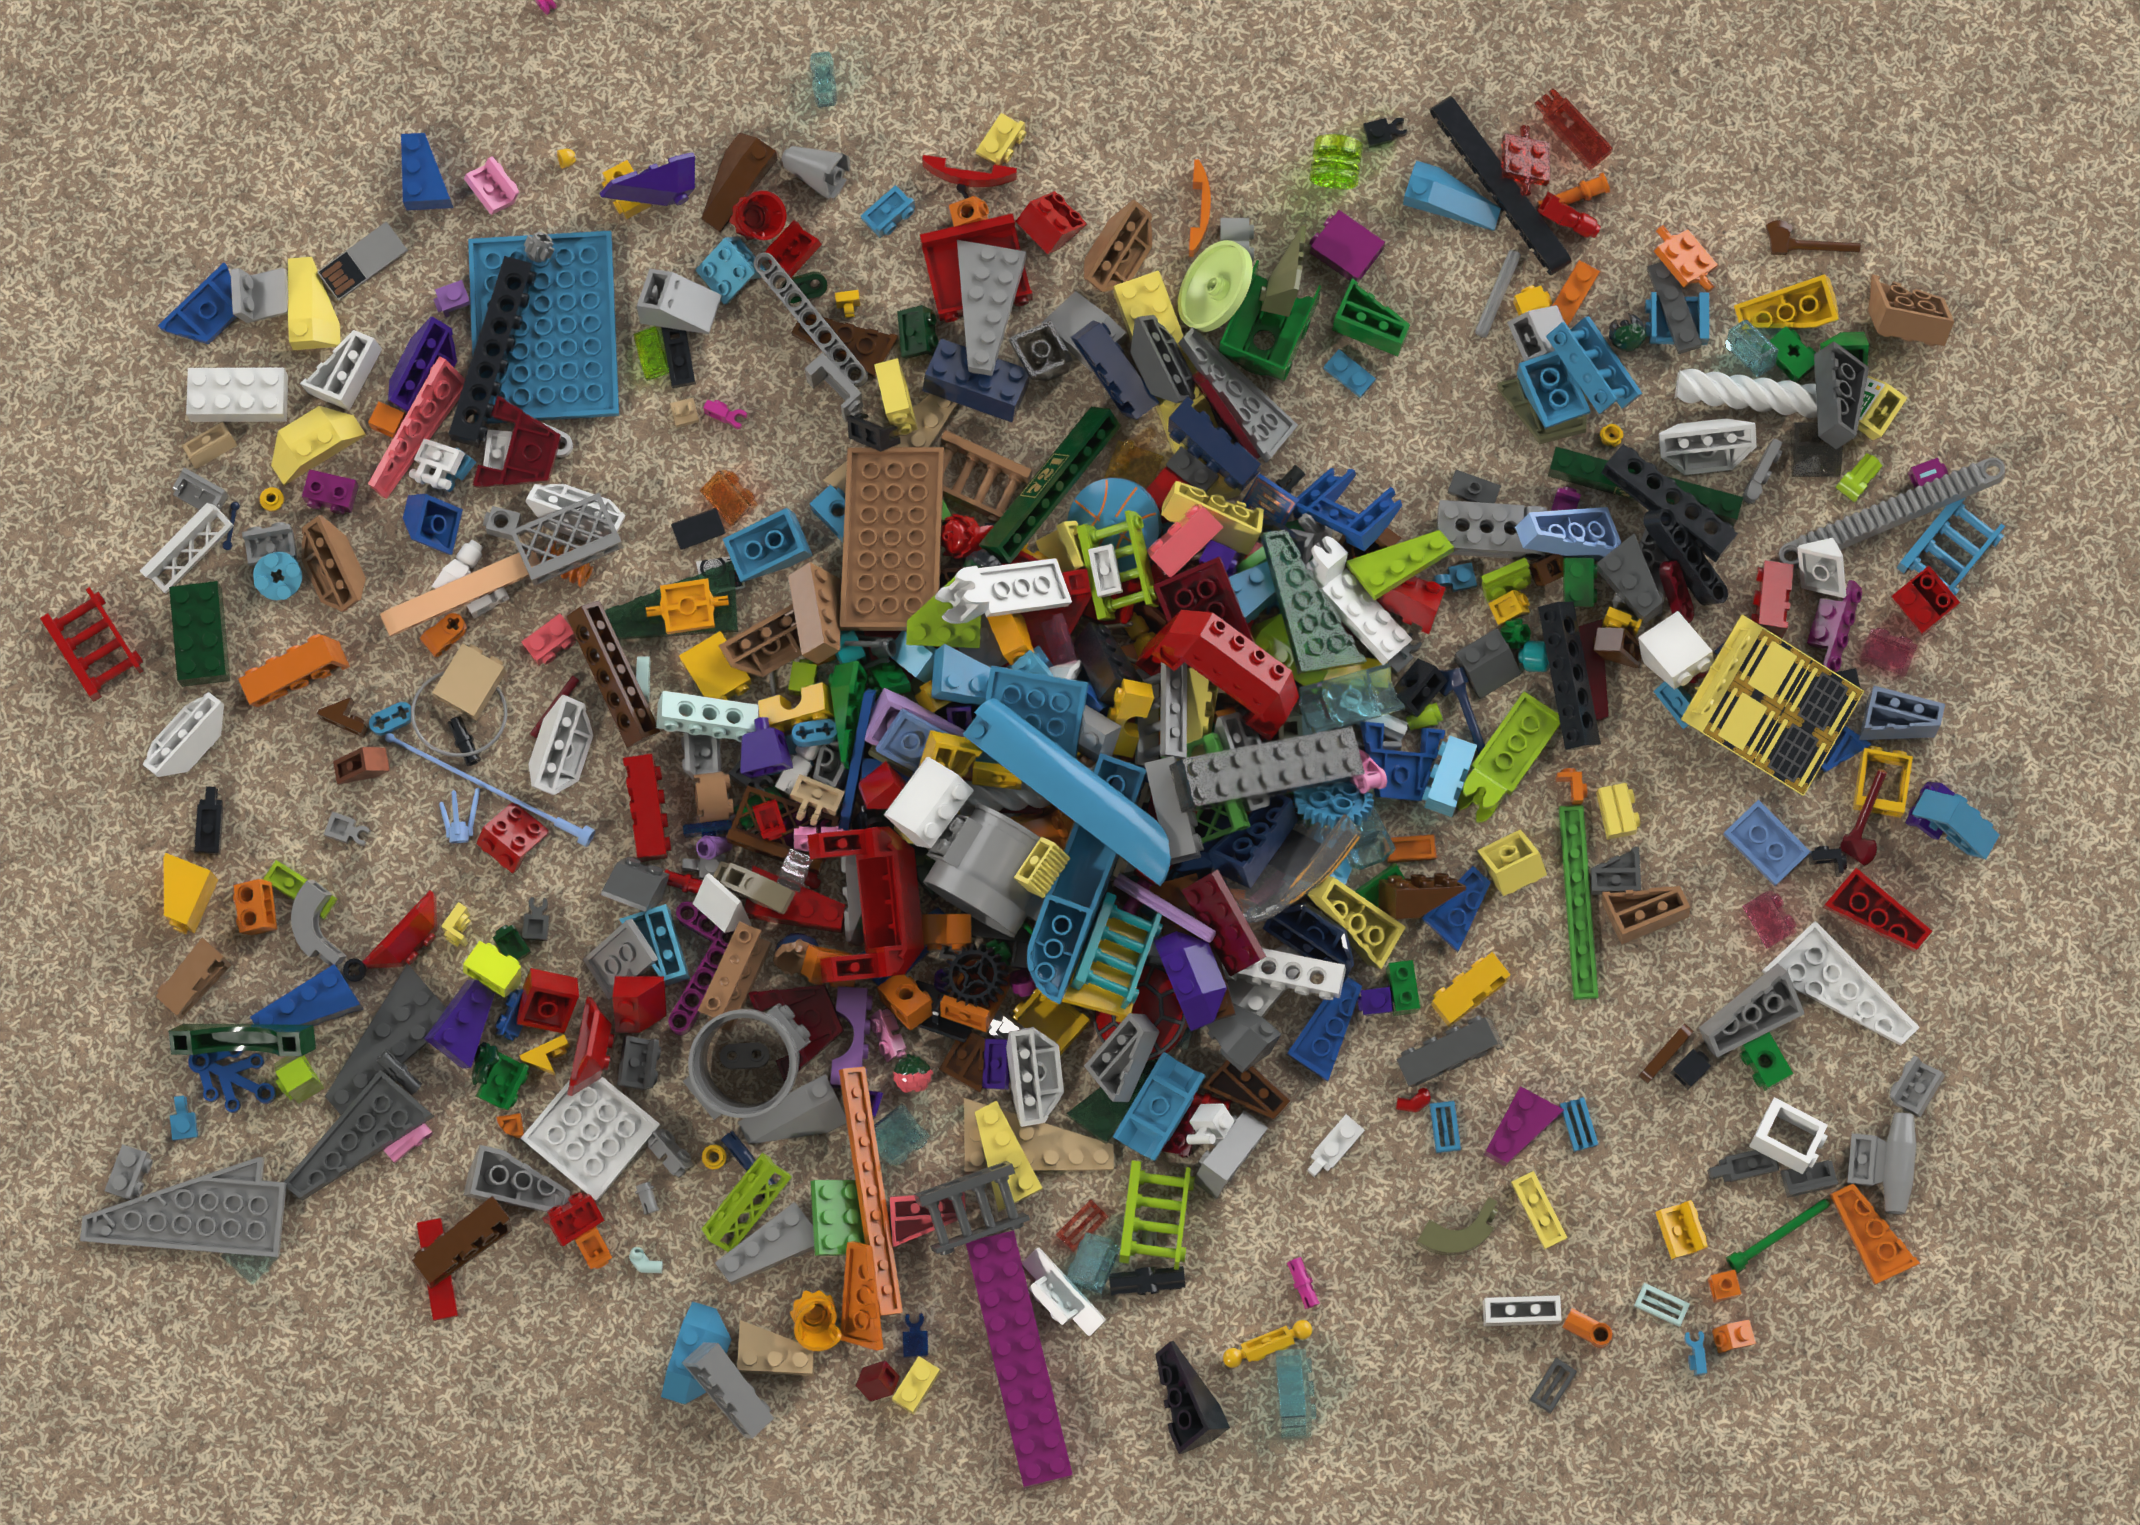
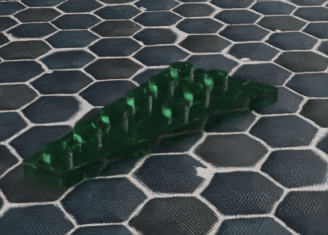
M1287 530L1263 533L1260 537L1297 673L1304 674L1364 664L1367 661L1363 654L1360 655L1356 649L1353 637L1345 631L1341 624L1340 616L1322 588L1319 589L1313 579L1315 576L1311 569L1306 568L1300 558L1301 553Z
M732 560L717 568L713 567L705 570L704 573L694 577H688L675 582L680 583L708 578L710 592L713 597L728 595L729 605L715 607L714 628L667 634L662 615L647 617L646 607L660 605L661 591L657 589L651 594L634 598L633 601L605 610L618 640L714 634L719 631L721 633L738 632L736 579Z

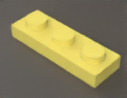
M1532 1171L1512 1181L1511 1185L1544 1250L1566 1240L1567 1236L1535 1172Z

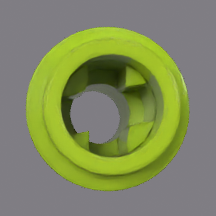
M1429 703L1418 717L1410 714V716L1406 717V720L1412 731L1414 729L1439 725L1438 722L1443 721V717L1437 703Z

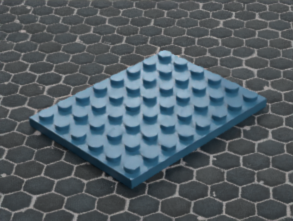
M594 231L547 234L554 243L552 248L555 250L550 259L545 258L542 262L532 261L527 257V252L524 251L526 248L524 243L527 236L532 237L533 235L468 239L472 357L504 256L530 262L533 264L534 272H537L535 283L529 287L527 293L530 294L528 306L523 308L521 316H523L521 328L515 331L514 338H516L514 350L509 352L507 357L509 361L506 374H502L500 379L502 388L499 396L539 421L620 416L612 232ZM514 282L509 288L516 290L520 287L521 283ZM507 304L502 308V311L509 312L514 308V305ZM500 326L495 330V333L503 334L507 327ZM493 348L489 351L488 355L496 356L500 350ZM490 370L484 371L481 377L489 378L493 372ZM478 393L474 399L481 401L485 398L486 394ZM497 396L494 398L493 405H495ZM474 415L475 422L479 419L478 415ZM488 418L487 424L508 422L494 418Z

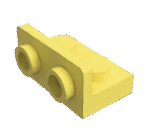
M1000 113L977 148L976 154L994 165L1001 166L1003 162L1008 163L1014 153L1013 147L1016 143L1020 144L1026 136L1025 123L1021 120L1018 123Z
M459 902L441 927L445 932L444 936L448 942L456 947L459 944L466 947L468 942L459 931L464 932L471 920L468 919L470 914L467 907Z

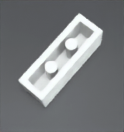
M1560 1296L1484 1298V1326L1559 1324L1561 1322Z

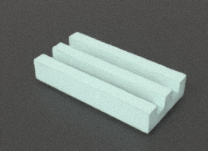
M1644 1283L1634 1307L1680 1327L1690 1303ZM1646 1290L1682 1306V1310L1675 1309L1645 1295ZM1642 1299L1678 1315V1319L1641 1303Z

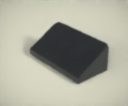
M716 507L671 524L680 550L726 533Z

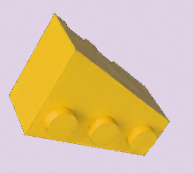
M1493 952L1472 964V968L1464 974L1462 972L1452 980L1453 984L1447 989L1442 987L1432 995L1434 999L1431 1005L1448 1027H1451L1507 984L1511 974Z

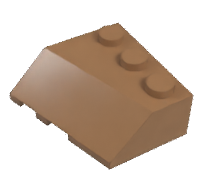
M1872 274L1868 312L1877 333L1884 337H1900L1909 342L1914 340L1921 341L1929 346H1945L1954 324V319L1944 298L1918 289L1910 293L1900 283L1893 281L1890 286L1879 281L1880 276Z

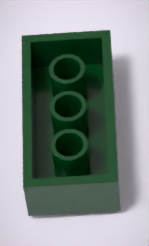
M218 581L169 587L177 681L182 687L230 681L222 587Z

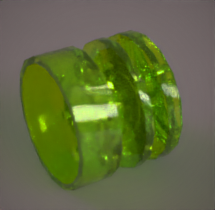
M1324 134L1315 137L1312 153L1315 160L1311 162L1312 170H1310L1309 180L1320 187L1340 190L1352 189L1358 186L1360 167L1357 164L1361 162L1362 142L1353 137L1340 134Z

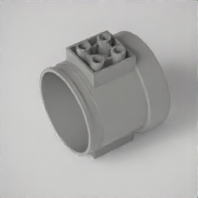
M976 804L971 816L967 817L956 814L932 848H929L930 850L927 855L936 862L923 882L940 897L963 912L971 914L978 921L1007 936L1015 937L1026 918L1037 921L1045 897L1041 898L1027 891L1014 879V876L1040 837L998 811L982 804Z
M777 1004L767 1013L753 1009L728 1011L707 1022L696 1035L689 1053V1076L683 1082L714 1120L721 1115L735 1118L759 1116L779 1105L791 1091L799 1070V1052L811 1043L809 1040L811 1034L803 1024L799 1026L792 1019L795 1017V1014L787 1005ZM752 1018L760 1020L776 1030L786 1045L789 1055L787 1079L781 1090L771 1100L757 1104L737 1102L723 1094L710 1076L707 1063L710 1043L715 1033L732 1019Z

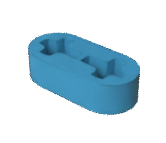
M399 702L373 714L369 720L370 729L374 734L383 736L412 722L410 704ZM400 708H403L405 711L409 710L406 713L407 718L402 719L399 716L393 719L394 716L399 714ZM381 718L382 721L390 719V721L384 723V729L374 728L377 724V719Z
M830 719L801 722L792 729V741L798 747L830 744L837 738L836 723ZM828 727V730L831 731L830 735H826L823 732V728ZM799 731H804L806 739H802L799 736Z

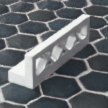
M206 503L140 572L146 578L152 579L164 593L169 592V587L175 586L234 525L215 505ZM218 517L225 526L219 532H211V522ZM197 536H206V544L202 549H194V540ZM181 553H189V562L185 566H177V557ZM164 570H172V579L165 585L157 576Z

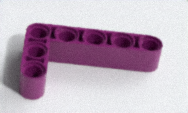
M689 901L680 903L676 909L679 923L711 941L712 945L669 1016V1026L672 1032L679 1036L689 1033L700 1015L698 1009L709 985H700L699 979L704 975H708L713 979L719 965L713 964L711 959L716 954L724 955L728 943L724 942V937L728 933H734V931L724 933L717 925L710 932L704 931L702 929L704 923L711 920ZM687 909L694 911V916L689 920L681 918L683 911ZM691 996L699 998V1003L695 1007L686 1005L687 999ZM683 1017L687 1020L683 1028L674 1027V1022L677 1018Z

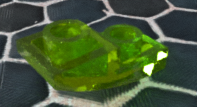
M656 326L634 333V340L645 379L649 381L669 374L666 355L662 350L659 331Z

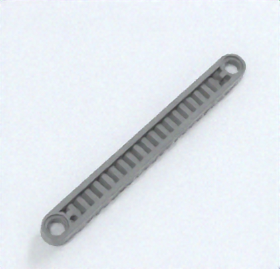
M1988 458L1976 464L1971 463L1967 468L1962 467L1959 471L1954 470L1950 475L1945 474L1940 479L1935 478L1931 483L1926 482L1924 486H1917L1914 490L1909 489L1905 494L1900 493L1895 498L1890 497L1886 502L1881 501L1879 505L1874 504L1869 509L1864 508L1860 513L1855 512L1850 517L1845 516L1843 520H1836L1834 524L1829 523L1824 528L1819 527L1815 532L1810 531L1807 535H1800L1798 539L1786 543L1780 548V563L1794 564L1793 569L1799 568L1798 557L1794 561H1788L1784 556L1789 551H1794L1798 554L1797 547L1799 545L1834 538L1839 549L1842 550L1996 485L2005 477L2004 463L1998 458ZM1991 466H1996L2000 469V472L1996 476H1990L1986 473V470Z

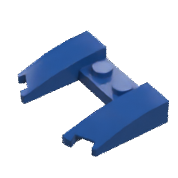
M1330 468L1297 497L1300 501L1295 507L1293 515L1299 519L1304 513H1307L1316 522L1345 535L1347 543L1365 551L1388 527L1402 507V502L1398 500L1394 503L1392 498L1396 494L1395 490L1390 487L1358 514L1335 503L1356 476L1355 470L1348 469L1347 473L1340 477L1334 476V468Z

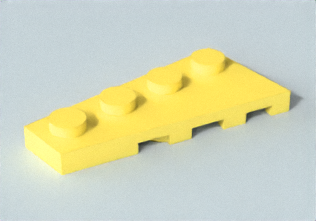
M995 1101L975 1111L987 1167L1004 1161L1013 1164L1015 1174L1009 1175L1007 1181L1014 1203L1042 1190L1043 1188L998 1102ZM992 1181L998 1212L1006 1209L998 1183Z

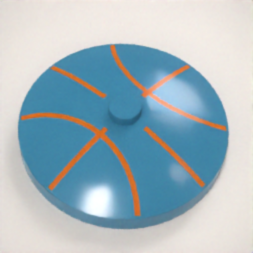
M1123 478L1101 479L1086 486L1074 499L1067 521H1077L1079 526L1088 524L1095 526L1099 530L1126 521L1124 511L1138 512L1144 523L1142 532L1146 549L1161 538L1162 532L1161 515L1152 496L1139 484ZM1129 530L1100 539V542H1098L1099 547L1112 544L1114 550L1132 544ZM1134 554L1116 559L1119 573L1137 568Z

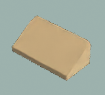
M224 422L182 445L195 469L237 446Z

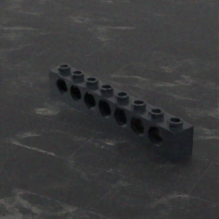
M504 256L448 433L452 441L479 448L481 441L486 439L488 432L486 424L488 418L492 419L493 401L495 396L500 395L502 388L500 379L502 374H506L509 361L507 357L509 352H513L515 347V331L521 328L523 321L521 312L523 308L528 306L530 294L527 293L529 287L534 285L537 272H534L533 264L530 262ZM514 282L521 283L520 287L516 290L509 288ZM505 305H514V308L511 311H502V308ZM498 327H507L503 334L495 333ZM493 348L500 350L496 356H490L488 353ZM490 370L493 372L489 378L481 377L484 371ZM478 393L486 394L485 398L481 401L474 399ZM471 415L479 416L475 423L467 422Z

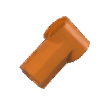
M1573 1308L1562 1326L1565 1330L1590 1342L1597 1348L1608 1346L1612 1338L1610 1326L1600 1323ZM1599 1329L1604 1330L1608 1338L1602 1342L1597 1341L1594 1338V1332Z

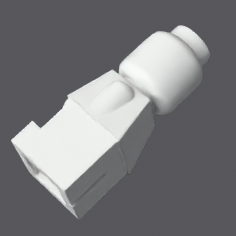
M474 540L465 543L457 553L456 559L442 569L431 586L434 590L470 574L469 568L476 566L482 556L481 550L483 547Z
M821 745L811 747L797 746L795 749L796 753L790 756L793 769L782 771L775 783V787L791 794L799 774L806 777L812 768L810 760L816 758Z

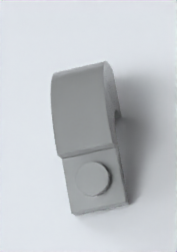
M307 880L297 893L292 906L291 925L294 937L307 956L315 957L320 953L319 957L329 965H332V963L335 965L341 964L347 956L323 936L319 926L320 913L332 894L315 880Z

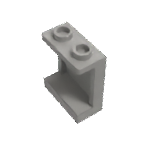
M823 353L804 368L807 383L813 389L825 380L845 400L841 405L842 417L845 422H847V416H855L862 413V407H864L862 393Z

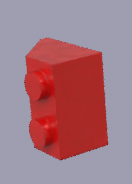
M530 968L522 989L523 993L519 1005L517 1024L564 1034L579 998L578 978Z
M615 976L613 988L615 1033H641L667 1016L664 976Z

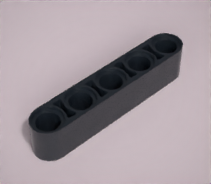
M1669 508L1646 512L1643 519L1645 528L1669 561H1677L1680 564L1686 585L1696 600L1704 606L1724 603L1728 598V589L1676 514Z

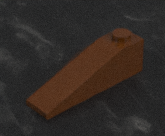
M739 133L725 150L701 219L721 232L732 217V207L739 202V198L748 197L777 162L776 151L757 137Z

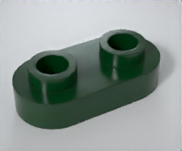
M810 272L791 278L807 299L822 296L828 287L825 276L820 272ZM787 280L782 282L780 289L786 286ZM813 280H818L819 284L818 286L813 287L811 286V282ZM795 296L791 299L790 303L801 302L802 298Z

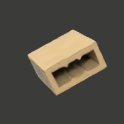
M462 643L432 694L439 701L477 721L506 674V670L502 666L504 663L498 658L491 656L489 659L482 655L483 651L475 645L470 644L468 647Z

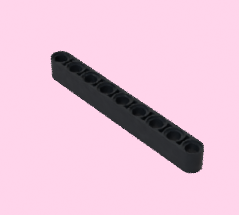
M1448 96L1430 108V113L1434 119L1438 120L1437 124L1447 137L1450 136L1452 139L1450 141L1459 154L1465 156V162L1474 174L1479 175V181L1488 193L1491 192L1493 194L1491 197L1501 208V211L1507 213L1505 216L1513 227L1521 232L1519 235L1527 246L1534 250L1532 253L1541 265L1548 269L1546 272L1552 276L1570 264L1572 260L1566 249L1452 96Z

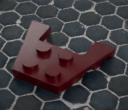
M497 396L492 418L514 423L515 427L503 470L478 465L472 484L473 487L482 488L549 482L562 438L561 434L539 420L534 419L501 396Z
M825 985L759 992L752 991L748 993L754 1009L761 1012L772 1009L777 1004L787 1005L795 1014V1017L792 1019L798 1026L803 1024L811 1034L809 1037L811 1043L799 1052L800 1063L798 1072L844 1032ZM789 1055L776 1060L783 1081H786L789 1071Z

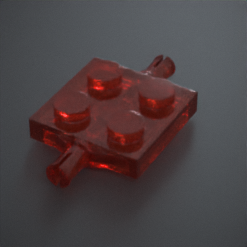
M1526 125L1520 126V136L1505 133L1502 137V177L1514 179L1521 183L1522 196L1524 194L1525 196L1531 195L1532 184L1547 186L1550 182V143L1530 138L1529 125L1527 127Z

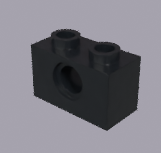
M1418 658L1388 693V696L1399 709L1418 717L1448 680L1436 666Z

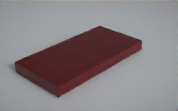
M1199 371L1192 375L1193 381L1233 439L1256 460L1261 456L1209 381Z

